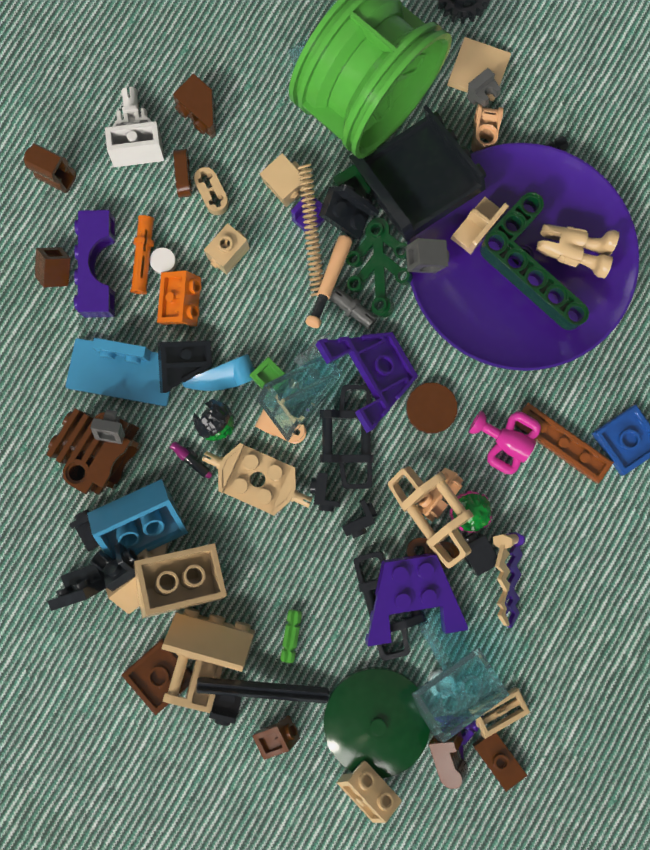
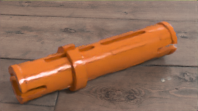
M147 215L138 216L137 237L134 238L133 242L136 248L130 290L131 293L143 295L147 294L151 248L154 247L152 233L155 218Z

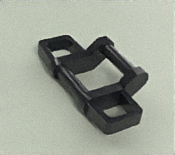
M344 385L341 389L339 410H319V418L322 419V454L320 455V463H339L343 488L369 489L372 487V463H374V455H371V431L366 433L361 424V455L333 454L332 420H359L355 414L358 410L343 411L345 393L347 391H365L366 405L371 403V391L367 385ZM344 463H367V482L365 484L347 483Z
M382 551L360 555L354 559V566L359 581V591L363 592L369 616L375 604L373 589L377 587L378 578L365 581L361 561L376 557L382 563V560H386ZM421 610L411 611L410 616L390 621L391 632L402 631L404 649L388 653L385 650L384 644L377 645L382 660L399 658L410 653L411 646L407 628L427 621L424 612H421Z

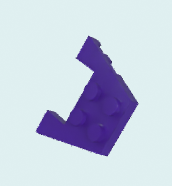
M393 332L367 334L353 338L346 336L333 340L326 338L319 340L315 344L326 364L349 354L376 401L355 412L366 433L378 425V422L389 412L394 403L418 377Z
M430 553L382 560L375 591V604L369 619L371 621L368 634L366 633L365 643L368 647L392 643L389 615L440 607L441 626L445 634L468 630V625L436 554Z

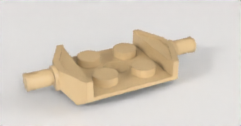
M239 443L224 457L220 458L206 451L204 455L211 459L204 456L202 458V461L218 469L219 492L225 493L273 516L289 502L295 501L309 508L310 503L303 501V499L309 502L313 499L296 490L295 467ZM256 472H261L265 476V483L261 487H255L251 483V476Z

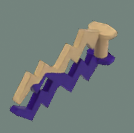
M517 532L493 537V544L500 548L495 567L500 571L497 580L503 590L496 603L500 607L497 616L502 624L508 628L513 627L520 614L516 607L520 598L515 592V585L522 575L517 564L523 556L520 546L525 543V536ZM510 554L512 557L506 565L505 561ZM509 573H511V576L507 581L506 578L508 577ZM510 611V612H511V615H510V618H509V620H508L506 614Z

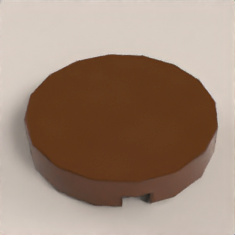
M425 383L418 386L409 395L406 402V414L410 424L416 430L425 434H437L448 429L458 413L454 394L446 386L439 383Z

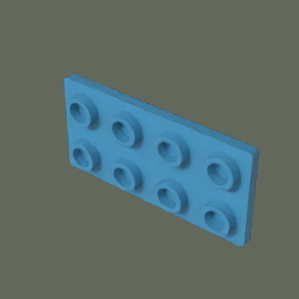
M94 338L93 341L75 339L65 386L67 389L165 407L168 405L170 391L160 393L158 353L151 352L144 346Z

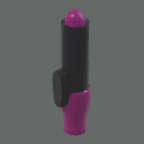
M176 441L171 444L170 448L182 461H185L202 477H212L211 470L197 459L198 455L193 450L179 445Z

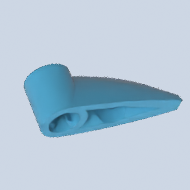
M246 354L196 375L188 381L182 382V385L185 388L201 391L229 389L252 381L249 375L255 369L249 355Z

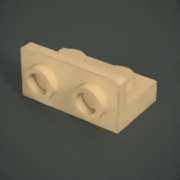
M366 761L361 762L353 773L343 774L336 782L373 823H386L401 804L399 796Z

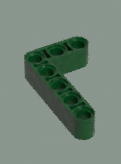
M534 192L526 193L487 234L480 246V253L486 261L565 330H574L587 321L589 317L587 306L515 243L544 207L543 198L539 194ZM524 205L532 206L534 212H528ZM506 223L514 224L517 231L509 230ZM488 242H496L500 250L491 249ZM508 259H515L519 264V268L510 266ZM528 276H534L538 280V286L532 285L528 280ZM548 293L557 296V304L549 300ZM569 311L577 314V322L569 318Z

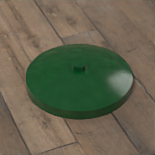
M368 667L349 674L336 685L326 703L324 712L326 741L335 758L351 772H354L361 762L366 761L381 778L400 774L419 759L430 735V713L424 696L408 677L393 669Z

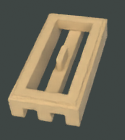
M514 687L470 713L475 718V723L480 729L482 737L486 739L526 716L530 711L519 688ZM516 697L515 700L509 702L508 704H506V705L500 707L499 709H497V710L493 711L492 713L486 715L485 717L481 718L482 715H484V714H486L487 712H489V711L495 709L496 707L502 705L503 703L509 701L510 699ZM518 705L521 706V709L486 728L485 724L502 716Z

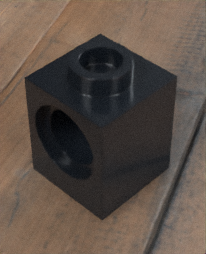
M476 533L466 536L464 539L471 548V553L464 559L472 573L480 576L494 568L497 555L486 536L483 534L477 535Z

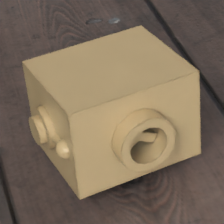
M282 153L260 173V176L265 185L287 207L303 193L300 189L304 187L299 184L305 181L299 180L300 177H303L298 175L299 172L303 171L297 169L300 165L296 161L291 163Z
M227 223L204 249L208 260H210V264L227 275L249 251L250 247L244 235Z

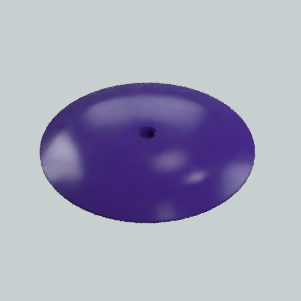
M507 143L491 146L472 153L471 160L475 165L479 163L486 173L484 178L486 190L407 241L408 245L417 238L446 240L447 250L449 251L448 266L439 272H411L413 278L410 285L423 315L436 332L452 347L476 361L497 368L518 371L542 370L569 363L585 355L598 346L616 328L626 313L636 288L639 272V247L635 226L626 205L615 188L602 174L588 163L568 152L540 144ZM534 192L543 198L544 207L515 243L587 306L589 317L586 322L574 330L563 329L482 257L480 253L482 242L472 254H469L451 239L455 231L468 217L470 211L473 208L475 209L484 197L488 198L499 208L504 203L509 205L502 218L526 193ZM524 205L528 212H534L532 206ZM506 223L509 230L517 231L514 224ZM551 224L584 229L590 238H602L609 230L619 231L617 245L610 255L613 257V261L607 277L603 279L595 276L593 271L585 265L579 264L576 267H572L536 250L538 241L544 240L559 243L557 240L545 238L540 234L543 225ZM488 242L491 249L500 250L496 242ZM584 249L586 254L599 256L596 252ZM508 259L510 266L519 268V264L515 259ZM528 276L529 282L532 285L538 286V280L534 276ZM548 293L549 300L557 304V296ZM569 311V318L577 322V314Z

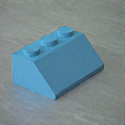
M162 479L87 513L93 537L104 553L111 557L112 560L116 559L114 546L117 543H121L127 549L131 548L138 555L144 549L151 551L188 533L174 500Z

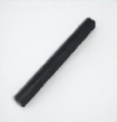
M199 677L196 684V691L201 694L327 703L329 699V690L326 687Z

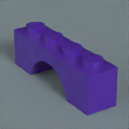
M109 210L78 211V220H75L74 223L75 233L78 235V244L74 246L75 258L78 260V269L74 271V281L78 285V295L74 296V307L84 318L115 317V292L108 285L99 282L95 272V264L99 254L106 247L115 243V217Z

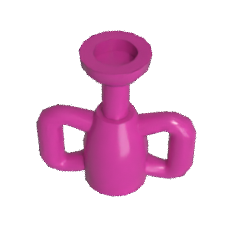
M480 410L474 418L468 433L476 434L482 431L495 438L497 444L489 451L487 462L490 466L504 474H514L519 469L520 463H524L532 453L536 445V440L534 439L541 431L540 423L531 416L516 411L508 418L506 428L500 430L486 422L487 417ZM515 422L522 423L531 428L532 431L525 435L514 430ZM503 450L507 455L513 457L512 465L497 458L496 454Z

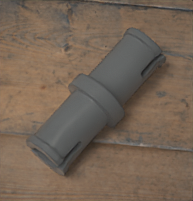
M336 286L329 301H332L344 310L348 318L353 317L369 330L371 325L376 322L378 316L362 306L358 298L353 299L341 290L340 287Z

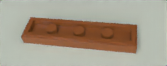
M529 402L526 403L520 412L536 419L541 425V431L534 440L587 478L599 484L614 462ZM515 422V427L525 434H529L532 431L531 428L522 423Z

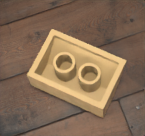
M215 543L134 561L136 588L142 619L221 600L227 596Z
M190 607L184 608V610L180 609L175 613L162 646L163 650L233 670L243 671L255 634V630L250 629L251 625L236 621L235 625L227 623L224 617L210 614L209 617L199 615V610Z

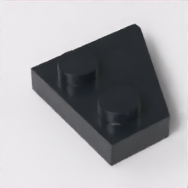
M211 340L157 342L160 393H167L175 386L193 378L199 372L212 367Z

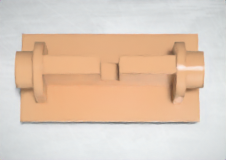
M444 468L441 472L447 478L445 482L456 495L463 487L461 483L464 480L458 476V473ZM436 487L420 500L416 506L427 519L433 522L435 518L438 519L448 504L442 500L443 496Z

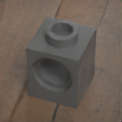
M417 238L406 246L407 272L437 273L446 268L449 261L446 240Z

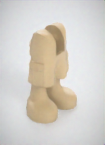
M551 224L543 225L540 234L545 238L557 240L559 243L544 240L538 241L536 248L538 252L572 267H576L579 264L585 265L593 271L595 276L603 279L607 277L613 261V257L610 255L617 245L619 231L609 230L602 238H590L584 229ZM584 249L596 252L599 256L586 254Z

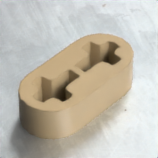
M209 167L198 169L194 175V181L208 211L213 215L224 214L228 209L229 203L216 173ZM203 176H207L210 180L211 188H207L203 182ZM215 194L217 199L221 200L220 207H216L213 204L211 195Z

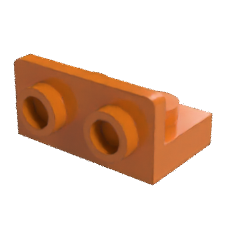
M189 271L161 272L157 323L162 325L186 324L191 327L197 326L200 313L201 277Z

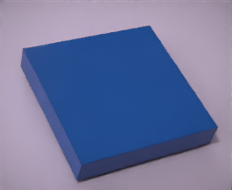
M636 404L591 433L607 457L614 462L613 465L620 476L626 475L650 458V423Z

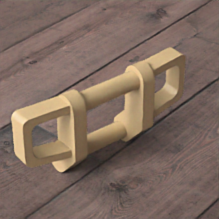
M410 466L405 467L388 482V487L403 511L409 513L427 538L426 543L430 549L433 550L447 568H451L471 553V548L457 528L469 521L474 515L470 509H465L445 482L447 478L442 472L423 483ZM403 476H406L416 489L408 498L399 485V481ZM436 487L457 515L455 519L446 524L437 533H435L416 506L420 500ZM448 536L451 537L460 551V554L455 559L440 544Z

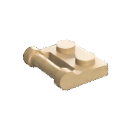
M176 653L178 659L168 693L164 694L163 702L210 713L215 695L197 693V679L199 677L220 678L223 666ZM188 659L196 660L186 697L178 696Z

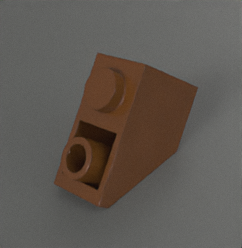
M193 73L173 94L176 103L175 109L182 117H189L201 134L207 133L213 139L216 136L215 99L211 88Z

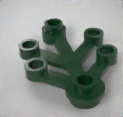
M375 218L366 227L365 240L356 251L348 253L346 262L348 265L358 268L363 263V257L372 247L374 254L357 276L354 275L348 279L347 287L353 292L362 291L364 283L374 272L376 298L372 301L371 309L375 315L386 318L392 314L394 303L386 295L385 268L395 275L396 281L402 285L409 284L412 281L413 275L411 272H407L406 268H401L384 253L385 243L394 250L395 256L405 260L407 259L406 251L402 255H399V251L402 247H406L407 244L399 242L390 234V225L385 219ZM380 226V231L374 234L375 229ZM357 255V261L352 263V258ZM407 272L406 279L401 280L402 273ZM358 280V286L353 288V283ZM383 301V308L378 310V304Z

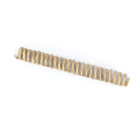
M311 164L299 166L297 169L303 170L298 175L303 176L299 178L300 181H305L299 184L304 187L300 191L306 192L300 195L301 197H306L301 202L307 203L301 207L309 208L302 211L303 213H308L303 218L309 219L303 223L311 224L304 226V229H313L304 232L307 235H311L306 236L305 239L312 240L305 244L314 245L307 247L306 250H316L307 252V255H316L307 258L309 261H315L307 265L316 266L308 270L317 271L308 275L318 276L310 278V281H320L311 283L310 286H320L323 280L321 278L324 275L320 274L323 270L319 268L323 265L319 264L322 261L319 258L321 254L318 253L321 249L317 247L321 244L315 243L320 240L316 238L319 236V233L316 232L319 228L314 227L318 225L317 222H312L318 219L314 216L317 212L312 211L317 207L310 206L316 203V201L312 200L316 196L309 195L315 193L314 190H307L315 186L309 184L314 182L313 179H306L314 175L308 173L313 171L312 168H305L311 166ZM320 287L312 288L310 291H318Z

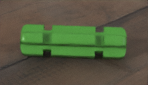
M291 609L288 611V624L285 627L282 645L284 649H282L280 660L285 663H293L295 660L296 651L294 649L297 648L300 630L298 624L301 623L302 612L299 610Z

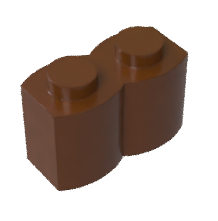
M33 143L26 150L24 163L27 169L33 171L35 178L64 193H68L76 179V172L72 167H69L67 159L36 143Z

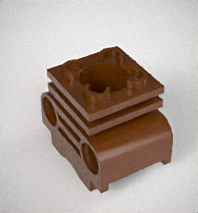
M74 408L73 412L70 411L65 416L62 422L64 426L60 433L50 440L48 445L49 451L46 455L50 458H56V461L65 464L63 478L70 486L84 494L95 492L100 495L106 487L116 489L122 479L126 464L137 454L142 446L141 443L134 440L140 429L139 427L119 417V423L122 424L125 433L123 444L95 440L90 429L93 418L103 420L105 412L94 417L90 413Z

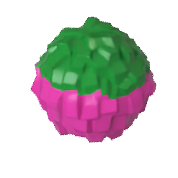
M467 491L456 496L465 509H470L474 517L459 527L461 531L465 530L468 533H476L481 528H486L490 524L492 519L490 502L484 494L480 495L474 491ZM452 508L450 509L451 520L457 517Z

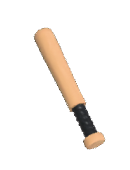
M340 235L336 241L317 293L318 298L312 310L313 312L306 318V324L312 328H319L321 326L320 317L327 300L331 297L351 248L352 239L347 235Z

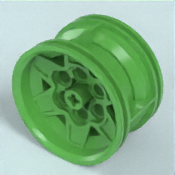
M337 0L320 21L298 58L289 85L290 100L304 113L313 115L341 139L343 146L347 150L352 151L354 156L359 159L365 158L381 147L399 129L420 103L448 56L452 37L446 30H442V27L436 22L425 24L403 6L400 0Z

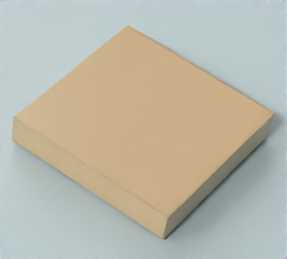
M464 37L447 86L468 93V83L487 68L495 74L494 79L500 86L511 53ZM488 93L489 101L494 102L495 97L493 94Z

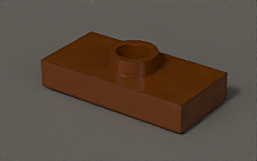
M497 733L486 739L481 737L472 744L506 792L527 776Z

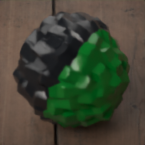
M210 399L205 403L209 409L202 413L201 419L195 413L193 414L194 427L198 431L199 436L206 438V440L218 441L232 434L234 428L231 409L226 404Z

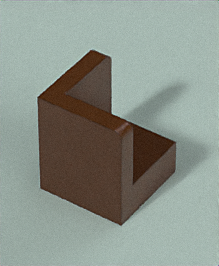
M62 247L36 248L35 277L43 288L63 287L69 284L71 258Z

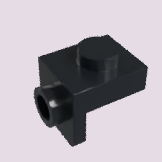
M317 473V478L311 479L310 493L315 494L314 504L319 505V510L334 512L335 507H340L341 502L325 500L328 474Z
M365 499L359 501L365 515L342 526L346 537L352 535L353 539L367 533L366 527L375 524L373 518L377 516V513L372 503H366Z

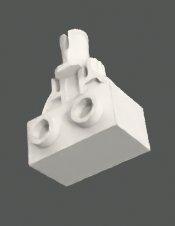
M127 87L123 88L121 95L123 98L122 111L124 119L121 111H117V120L113 127L105 128L107 151L113 166L121 167L164 161L162 139L157 122H152L147 117L145 108H141L140 115L137 89L129 87V96Z

